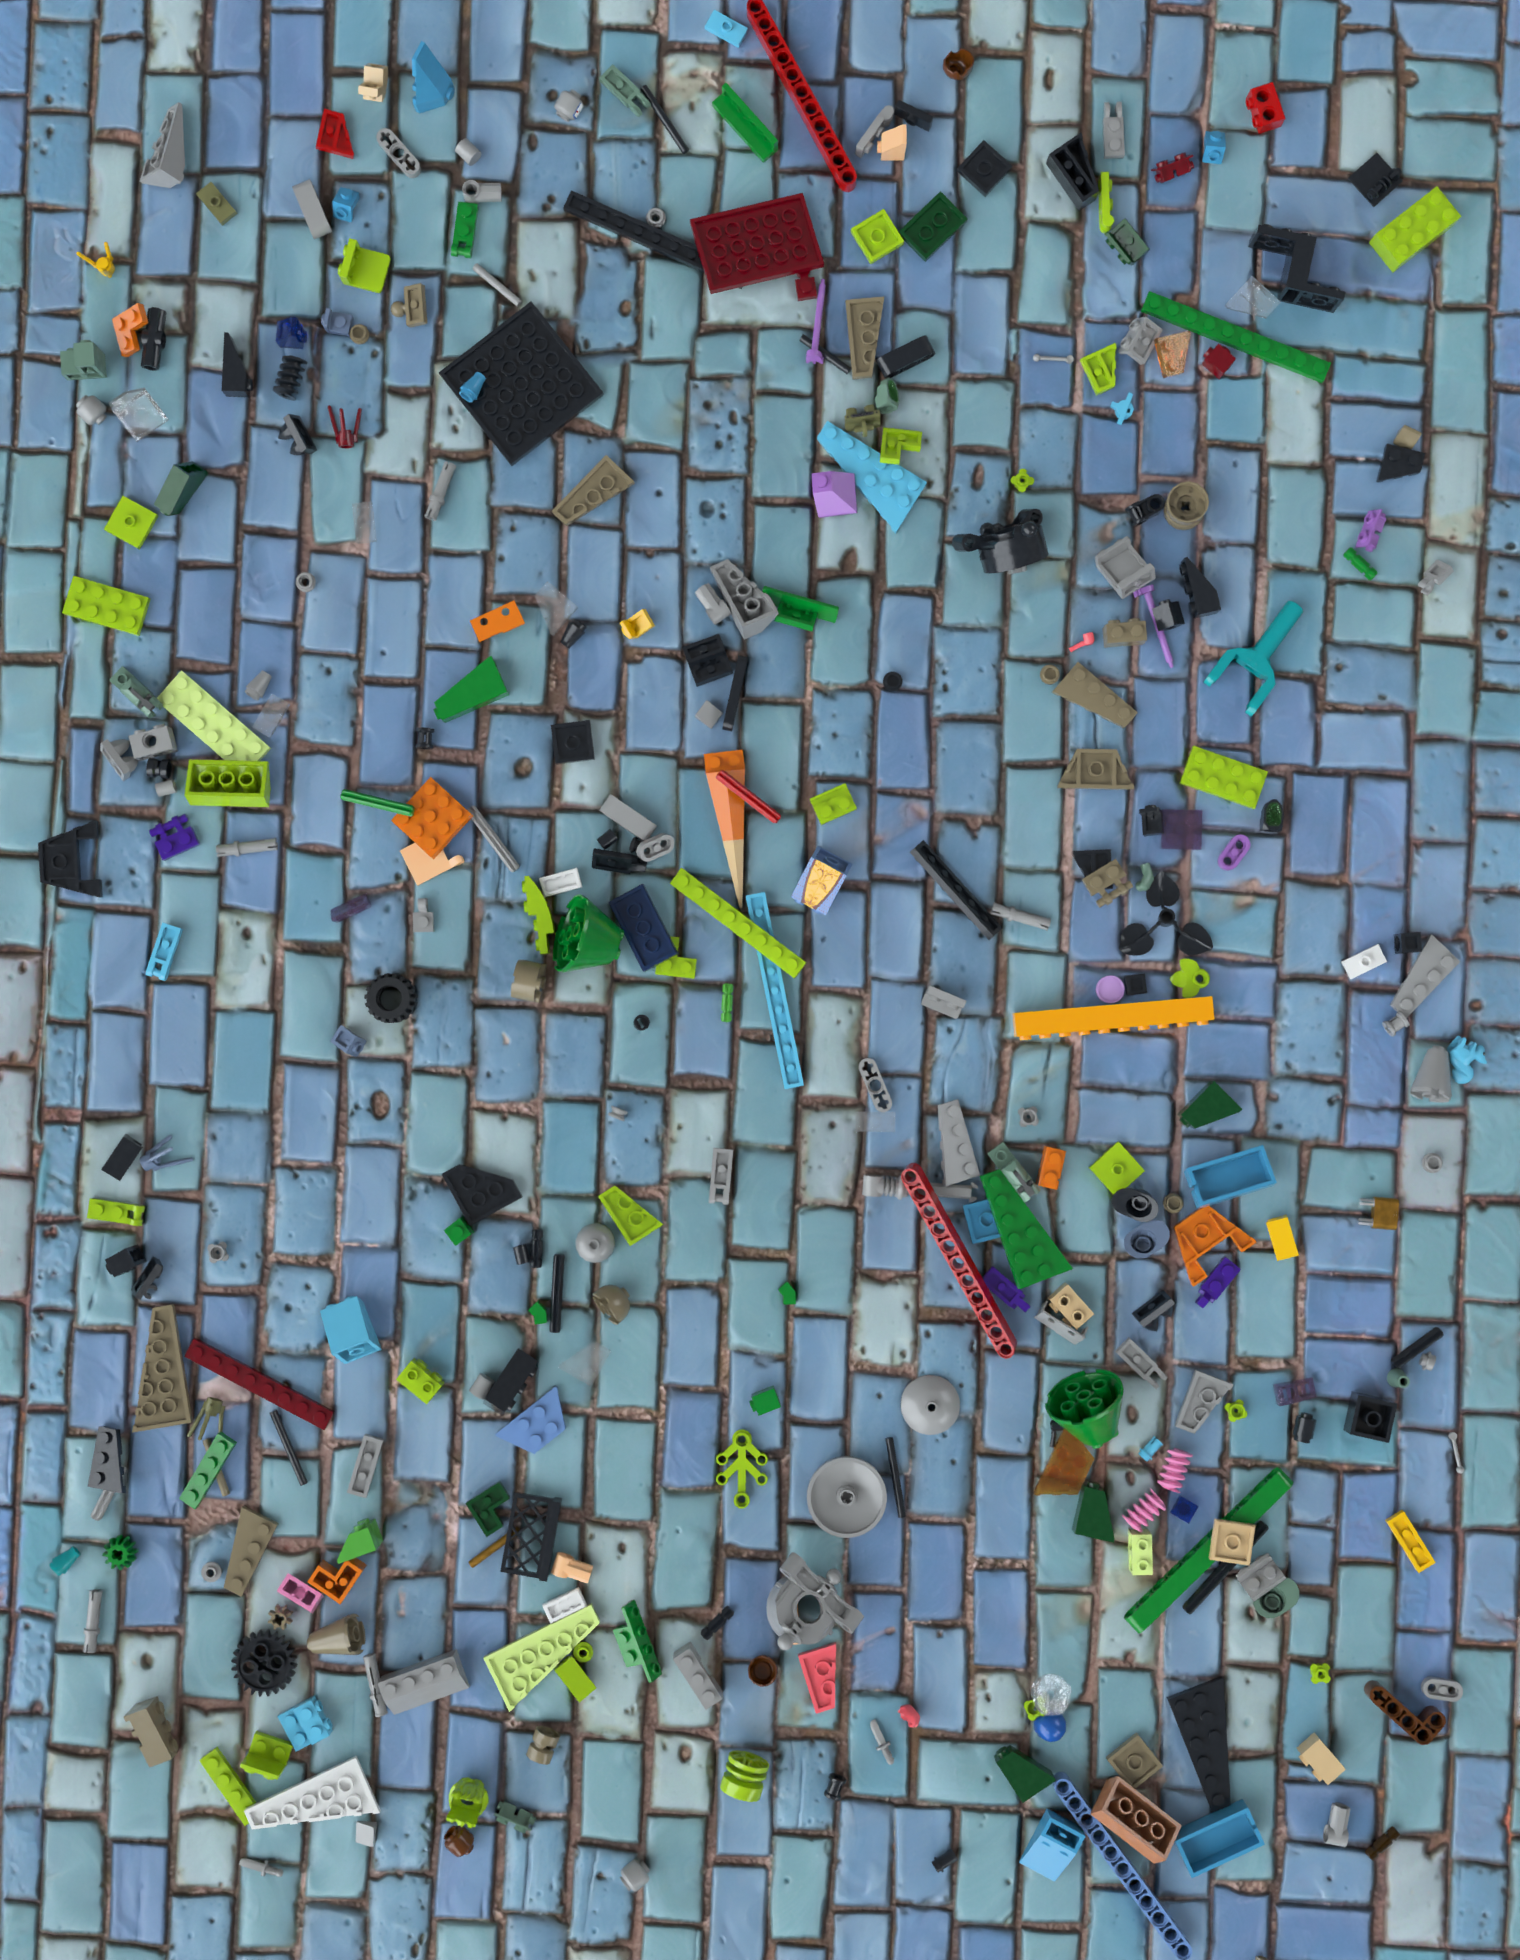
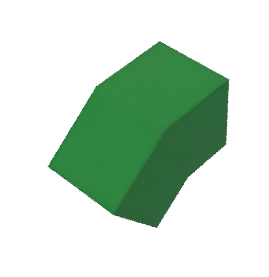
M787 1281L778 1288V1291L783 1295V1304H796L795 1289Z
M537 1301L528 1311L534 1316L535 1325L548 1323L547 1309Z

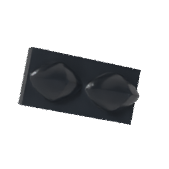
M286 415L283 418L285 424L280 429L278 439H294L290 448V454H313L317 451L300 416Z
M1162 1290L1134 1311L1132 1315L1143 1328L1157 1332V1317L1160 1315L1171 1317L1175 1303Z

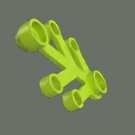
M739 1429L732 1436L733 1443L724 1452L717 1454L716 1462L719 1465H725L728 1462V1458L737 1450L738 1458L724 1472L717 1474L716 1482L719 1485H725L728 1482V1478L738 1470V1492L734 1496V1504L736 1507L743 1509L750 1502V1497L746 1493V1470L756 1479L758 1485L763 1486L768 1481L767 1475L760 1472L746 1458V1450L756 1458V1462L760 1466L767 1463L768 1457L751 1443L752 1436L749 1431ZM740 1436H745L746 1440L744 1442H740L738 1438ZM719 1456H725L726 1460L720 1462L718 1460ZM764 1456L766 1460L759 1462L758 1457ZM719 1476H725L726 1480L720 1482L718 1480ZM764 1476L765 1481L759 1482L758 1477ZM744 1496L746 1499L744 1502H740L738 1497Z

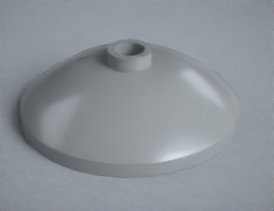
M937 1375L917 1377L906 1386L901 1397V1412L904 1420L913 1430L921 1434H940L948 1430L958 1418L960 1411L959 1395L954 1386L943 1377ZM934 1404V1410H929L928 1405Z

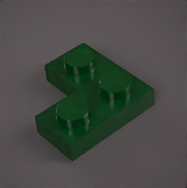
M501 1481L493 1484L465 1503L486 1537L504 1526V1523L495 1511L496 1507L510 1499Z

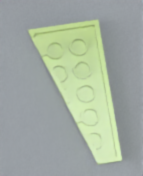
M592 1603L484 1656L483 1659L509 1712L600 1623Z

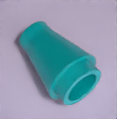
M72 1546L67 1551L53 1558L49 1566L58 1576L66 1574L81 1553L75 1546Z

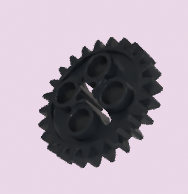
M260 1629L257 1632V1636L252 1632L250 1638L245 1636L242 1639L243 1643L239 1642L237 1645L239 1649L233 1652L237 1656L231 1660L232 1663L236 1664L231 1668L232 1671H237L234 1678L240 1677L241 1680L238 1685L244 1683V1691L251 1688V1695L255 1691H258L259 1697L262 1696L264 1691L267 1697L270 1696L272 1691L277 1694L279 1688L285 1689V1683L289 1684L292 1681L290 1677H293L296 1673L292 1669H295L298 1664L292 1661L296 1660L297 1655H291L295 1647H288L291 1641L284 1642L285 1635L278 1638V1631L271 1635L270 1629L265 1634ZM258 1645L264 1646L266 1648V1652H261L258 1648ZM274 1657L281 1658L282 1664H277ZM263 1660L267 1662L265 1666L262 1664ZM252 1662L255 1666L254 1669H250L246 1663ZM263 1673L268 1674L271 1680H265L262 1676Z

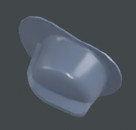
M1151 1220L1130 1231L1124 1239L1126 1252L1135 1258L1150 1257L1168 1243L1170 1238L1168 1226L1162 1221Z

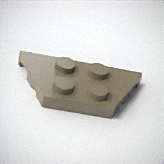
M1076 749L1057 788L1134 790V785L1131 783L1127 770L1120 760L1121 757L1117 749Z

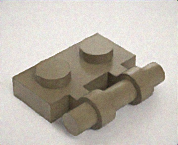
M1117 859L1112 860L1081 879L1091 896L1097 893L1101 896L1100 899L1095 901L1099 908L1105 904H1111L1113 899L1120 895L1124 896L1128 893V890L1133 888V884L1130 881L1124 884L1120 881L1126 874ZM1114 883L1116 889L1107 893L1105 888Z

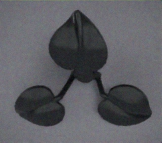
M1162 871L1154 877L1150 888L1146 891L1148 903L1152 907L1161 906L1162 911L1158 916V922L1149 931H1146V928L1139 923L1128 925L1121 934L1119 950L1131 956L1146 954L1154 945V940L1150 934L1160 925L1162 927L1174 925L1177 932L1181 934L1177 944L1184 954L1198 955L1210 951L1213 948V943L1208 932L1197 923H1187L1183 931L1179 928L1177 921H1175L1174 911L1165 907L1172 906L1178 901L1180 896L1179 888Z

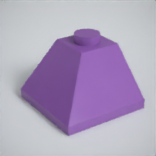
M836 471L812 473L813 496L819 518L857 513L854 473Z

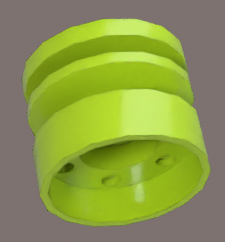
M740 1750L729 1752V1761L726 1763L728 1771L723 1774L720 1789L728 1796L747 1802L759 1801L763 1790V1783L761 1781L766 1779L769 1763L764 1758L750 1752Z

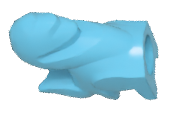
M1459 1035L1449 1044L1447 1051L1450 1063L1454 1067L1452 1078L1458 1084H1466L1474 1076V1070L1470 1063L1474 1059L1483 1064H1487V1061L1485 1059V1049L1482 1045H1477L1476 1042L1473 1043L1472 1041L1466 1045L1467 1039L1465 1037L1461 1038Z

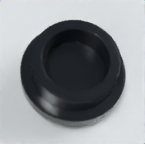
M888 672L883 678V685L888 691H897L902 686V677L897 672Z

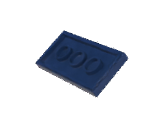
M644 884L608 902L621 929L624 930V935L643 972L679 954Z

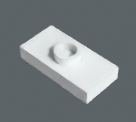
M578 868L539 878L544 898L583 887Z
M1376 944L1341 962L1349 978L1353 979L1386 963L1387 960L1379 944Z
M577 1587L543 1603L542 1606L551 1624L587 1607V1603L580 1588Z

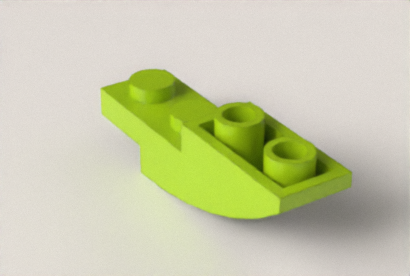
M524 876L525 881H522V891L526 893L527 900L524 901V911L528 912V916H536L537 918L533 920L534 930L538 931L539 938L535 939L536 950L540 951L541 955L550 954L548 935L556 934L552 913L538 885L531 877Z

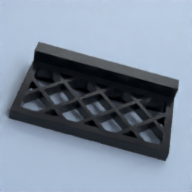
M514 1492L500 1572L538 1578L539 1581L547 1582L562 1498H549ZM517 1499H526L530 1506L521 1511L517 1506ZM540 1501L549 1503L548 1510L543 1514H540L535 1507ZM532 1508L538 1517L529 1523L523 1513ZM521 1516L526 1526L517 1531L513 1522ZM540 1519L545 1528L537 1535L531 1525ZM529 1528L535 1537L525 1542L520 1533ZM517 1536L523 1545L514 1551L510 1545V1540ZM537 1539L541 1545V1550L533 1554L528 1545ZM525 1547L531 1557L522 1562L516 1553ZM514 1556L519 1565L515 1568L506 1567L507 1559ZM533 1559L538 1565L537 1572L528 1571L525 1564Z

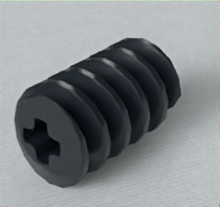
M292 355L283 356V363L279 367L282 371H278L277 376L279 378L275 379V383L278 386H273V391L282 398L295 401L296 399L292 397V394H298V391L294 387L301 386L296 379H303L298 372H305L301 364H307V361Z

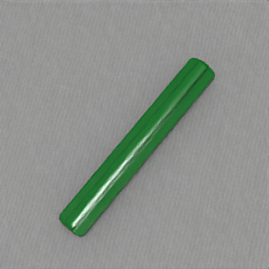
M343 789L340 798L344 801L410 817L414 815L415 807L409 804Z

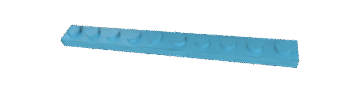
M765 892L746 895L750 919L774 937ZM757 950L784 1089L804 1086L781 969Z

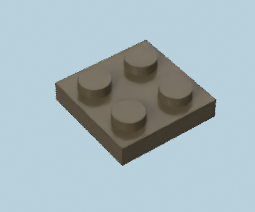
M1137 1732L1106 1756L1107 1761L1119 1776L1134 1789L1163 1767L1162 1763Z

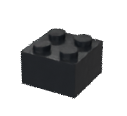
M1351 1391L1343 1430L1350 1435L1389 1443L1397 1403L1389 1399Z

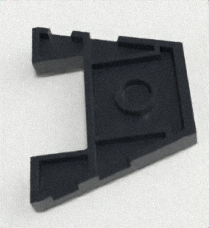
M90 821L88 824L78 826L71 831L61 833L38 843L41 883L99 898L103 897L102 880H81L79 840L99 839L98 821Z

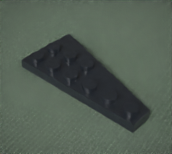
M1219 1676L1166 1697L1212 1813L1231 1805L1224 1678Z

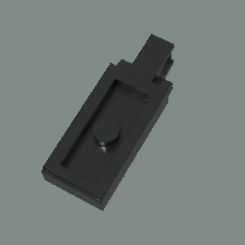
M594 848L592 856L593 869L624 874L636 871L646 872L647 862L633 854Z

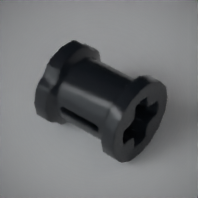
M417 728L418 744H416V748L432 750L434 747L432 745L434 729Z
M830 1773V1781L827 1789L824 1791V1795L829 1799L839 1801L843 1784L847 1780L842 1775Z

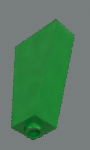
M490 656L434 702L436 708L433 710L438 720L441 719L444 723H447L509 696L493 657Z

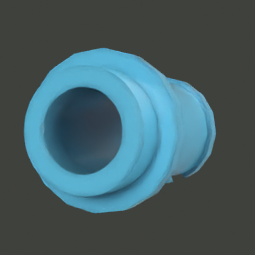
M1153 1436L1143 1449H1139L1140 1452L1138 1454L1148 1462L1149 1459L1152 1460L1151 1457L1163 1444Z

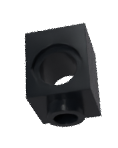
M1421 932L1394 934L1395 954L1422 952Z

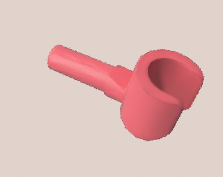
M1093 632L1083 634L1084 641L1070 647V652L1083 646L1092 645L1095 641Z

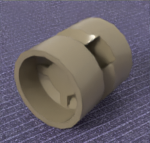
M537 1726L532 1737L534 1742L530 1743L526 1756L536 1763L550 1764L554 1754L553 1749L557 1746L560 1734L549 1727Z

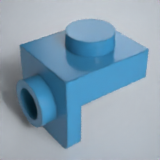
M1205 131L1202 162L1221 164L1226 149L1225 133Z
M340 187L332 201L333 217L352 222L353 209L359 200V192Z

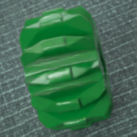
M118 1535L117 1538L112 1537L109 1539V1543L104 1545L107 1551L103 1552L102 1556L108 1557L105 1564L111 1562V1569H114L116 1566L119 1570L124 1569V1566L129 1568L132 1565L131 1562L137 1559L134 1554L139 1549L133 1548L136 1541L130 1543V1536L125 1537V1539H123L122 1535Z

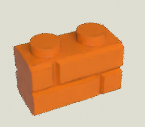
M1044 1146L1036 1185L1055 1190L1058 1189V1179L1061 1176L1066 1151Z

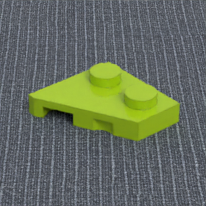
M1116 343L1080 359L1096 396L1115 387Z

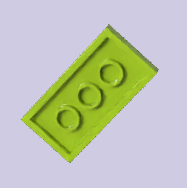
M73 576L62 613L140 636L151 599Z
M1192 746L1179 784L1255 809L1268 771Z

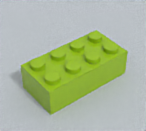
M1436 186L1378 231L1369 244L1392 273H1394L1453 227L1462 216L1438 186Z

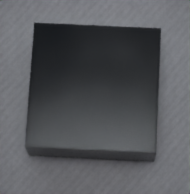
M1145 974L1124 976L1126 995L1147 993Z

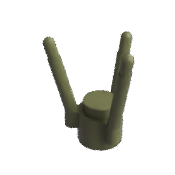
M207 1397V1400H204L203 1406L187 1437H191L204 1412L206 1416L198 1440H202L210 1416L216 1417L217 1413H219L218 1433L222 1432L223 1414L226 1407L222 1405V1400L213 1397Z

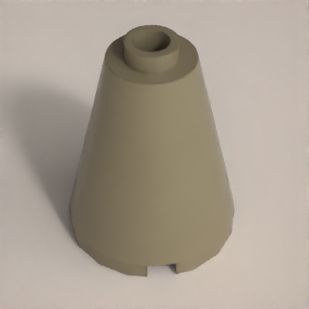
M349 1614L312 1632L307 1639V1647L315 1654L359 1655L363 1652L361 1646L366 1641L364 1625L362 1621L358 1622L356 1617L359 1616L357 1614Z

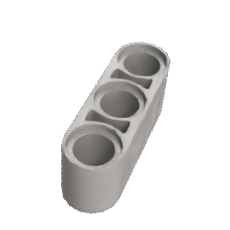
M309 179L292 186L314 240L331 233L332 229L311 180Z
M611 794L599 810L642 841L649 839L657 827L650 820Z

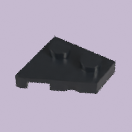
M1386 444L1376 482L1380 483L1384 480L1419 474L1422 469L1425 453Z

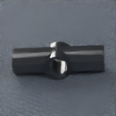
M152 307L148 308V324H146V329H143L141 334L143 346L141 367L150 371L159 370L161 352L166 345L164 329L167 312Z

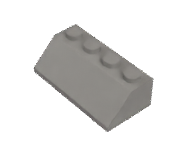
M457 1649L383 1675L378 1681L384 1703L394 1715L470 1687Z

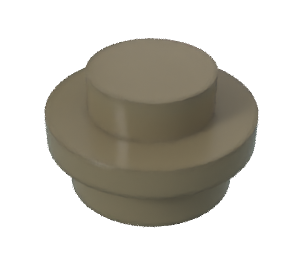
M362 324L354 325L349 333L351 340L355 344L366 343L370 335L367 327Z
M1046 665L1040 671L1042 682L1048 685L1056 683L1060 677L1059 669L1054 665Z
M1171 1193L1164 1198L1163 1206L1166 1211L1177 1213L1183 1207V1200L1178 1194Z

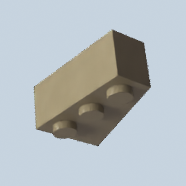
M158 1696L135 1704L123 1717L126 1722H131L134 1728L131 1733L133 1737L138 1736L142 1744L139 1748L149 1767L169 1761L178 1753V1744L172 1738L171 1725L165 1718L164 1705L159 1701Z

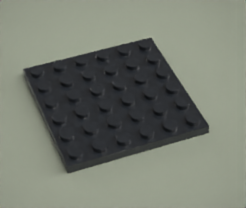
M532 301L439 372L444 382L511 467L604 395L603 391ZM476 372H480L485 376L486 380L482 385L477 400H474L472 403L468 402L460 396V387Z

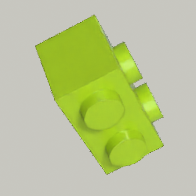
M414 1358L396 1380L427 1405L444 1385L443 1378L437 1372L433 1371L432 1373L427 1369V1364L423 1360Z

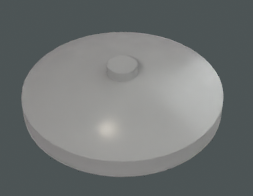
M840 1456L830 1459L814 1472L809 1481L807 1489L809 1512L816 1524L833 1536L853 1538L869 1532L878 1524L886 1508L887 1493L884 1481L875 1467L861 1458Z

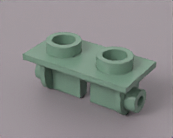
M500 1801L496 1808L500 1810L499 1814L494 1813V1816L497 1817L496 1821L507 1825L508 1822L515 1825V1830L524 1834L526 1830L529 1832L532 1830L528 1828L529 1824L533 1825L536 1819L532 1813L520 1809L516 1816L514 1815L516 1806L506 1801Z

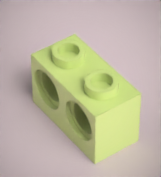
M1128 1529V1563L1132 1575H1153L1152 1534L1148 1529H1142V1532Z

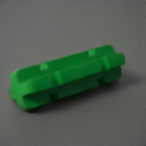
M1352 547L1343 554L1348 561H1352L1351 564L1358 571L1365 573L1364 576L1368 580H1372L1378 572L1373 567L1370 568V564L1362 556L1356 555V551Z

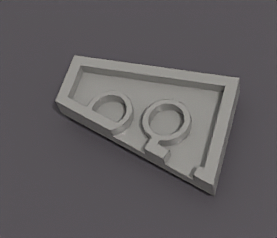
M1195 1370L1174 1426L1195 1434L1208 1418L1209 1413L1221 1402L1226 1392L1233 1387V1384Z

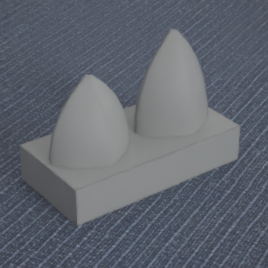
M107 739L101 742L100 751L120 778L125 781L130 778V773L135 770L138 764V760L132 756L120 757L128 749L130 741L120 739L109 742Z

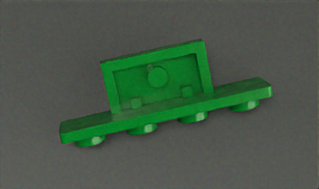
M767 586L763 587L762 592L768 594L774 605L778 607L779 614L774 620L776 622L811 632L813 631L816 618L832 623L836 622L839 611L838 606Z
M630 1600L621 1608L627 1624L617 1626L613 1629L626 1667L642 1664L650 1683L661 1676L662 1671L636 1601Z

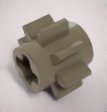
M277 1604L275 1611L270 1610L268 1612L271 1616L268 1623H272L274 1630L277 1627L285 1630L286 1623L291 1624L293 1622L290 1618L293 1611L287 1609V1604L284 1607H280Z

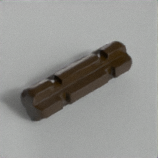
M1390 1827L1387 1830V1834L1384 1833L1373 1843V1847L1370 1846L1365 1850L1366 1855L1372 1861L1379 1856V1853L1382 1854L1392 1845L1393 1840L1396 1841L1400 1837V1833L1395 1827Z

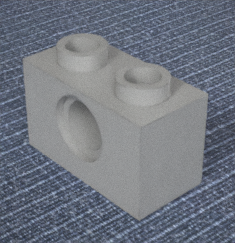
M165 724L153 726V729L149 731L145 729L134 731V735L128 736L134 759L138 761L178 751L173 730L165 726ZM156 737V744L150 746V739Z

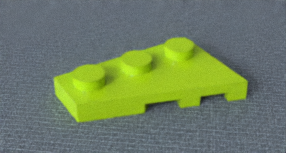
M615 1185L598 1196L629 1246H632L664 1225Z

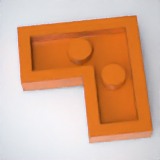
M137 303L112 319L121 356L129 357L141 350L136 330L148 324L144 305Z

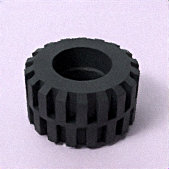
M386 973L377 976V979L370 982L371 985L367 986V995H364V999L367 1001L365 1006L369 1008L368 1012L376 1020L384 1023H399L409 1018V1015L415 1011L413 1009L418 1003L416 1002V998H418V995L415 993L416 988L404 976ZM388 987H396L402 996L401 1003L395 1010H387L381 1003V995Z

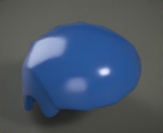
M1049 1710L1045 1716L1036 1718L1034 1730L1041 1739L1055 1742L1060 1740L1065 1734L1066 1721L1059 1712Z

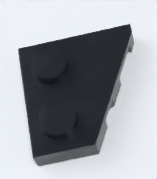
M1111 849L1072 851V856L1084 877L1111 862ZM1113 884L1105 889H1113Z

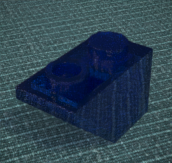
M292 316L277 322L276 342L280 348L303 349L304 343L307 342V331H305L297 317Z

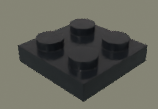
M983 140L957 168V172L986 197L1012 169V165Z
M590 720L551 725L556 765L595 760Z

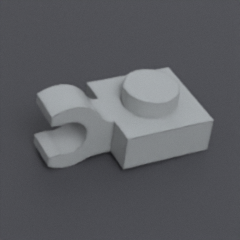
M1436 560L1423 573L1425 578L1418 583V586L1423 588L1421 593L1429 595L1435 583L1441 585L1454 572L1452 566Z
M419 898V912L413 913V932H434V912H428V899Z

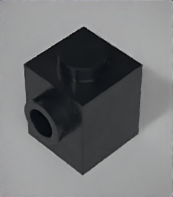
M1170 599L1159 602V606L1152 608L1158 631L1171 630L1185 624L1179 601L1171 602Z

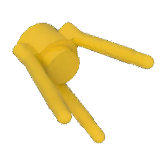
M104 242L107 257H101L97 262H94L80 252L76 253L80 258L98 269L102 275L108 278L112 277L115 271V266L112 263L114 258L111 256L107 242Z

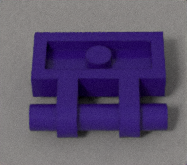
M186 814L179 817L178 815L171 818L172 820L164 824L159 823L155 825V828L149 830L152 837L158 834L161 837V840L154 843L163 861L200 845L193 827L184 828L183 823L189 821ZM176 827L178 832L168 836L166 831Z

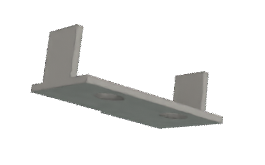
M1048 1301L1042 1304L1037 1315L1034 1317L1074 1345L1085 1339V1334L1089 1328L1087 1326L1079 1333L1047 1313L1044 1309Z

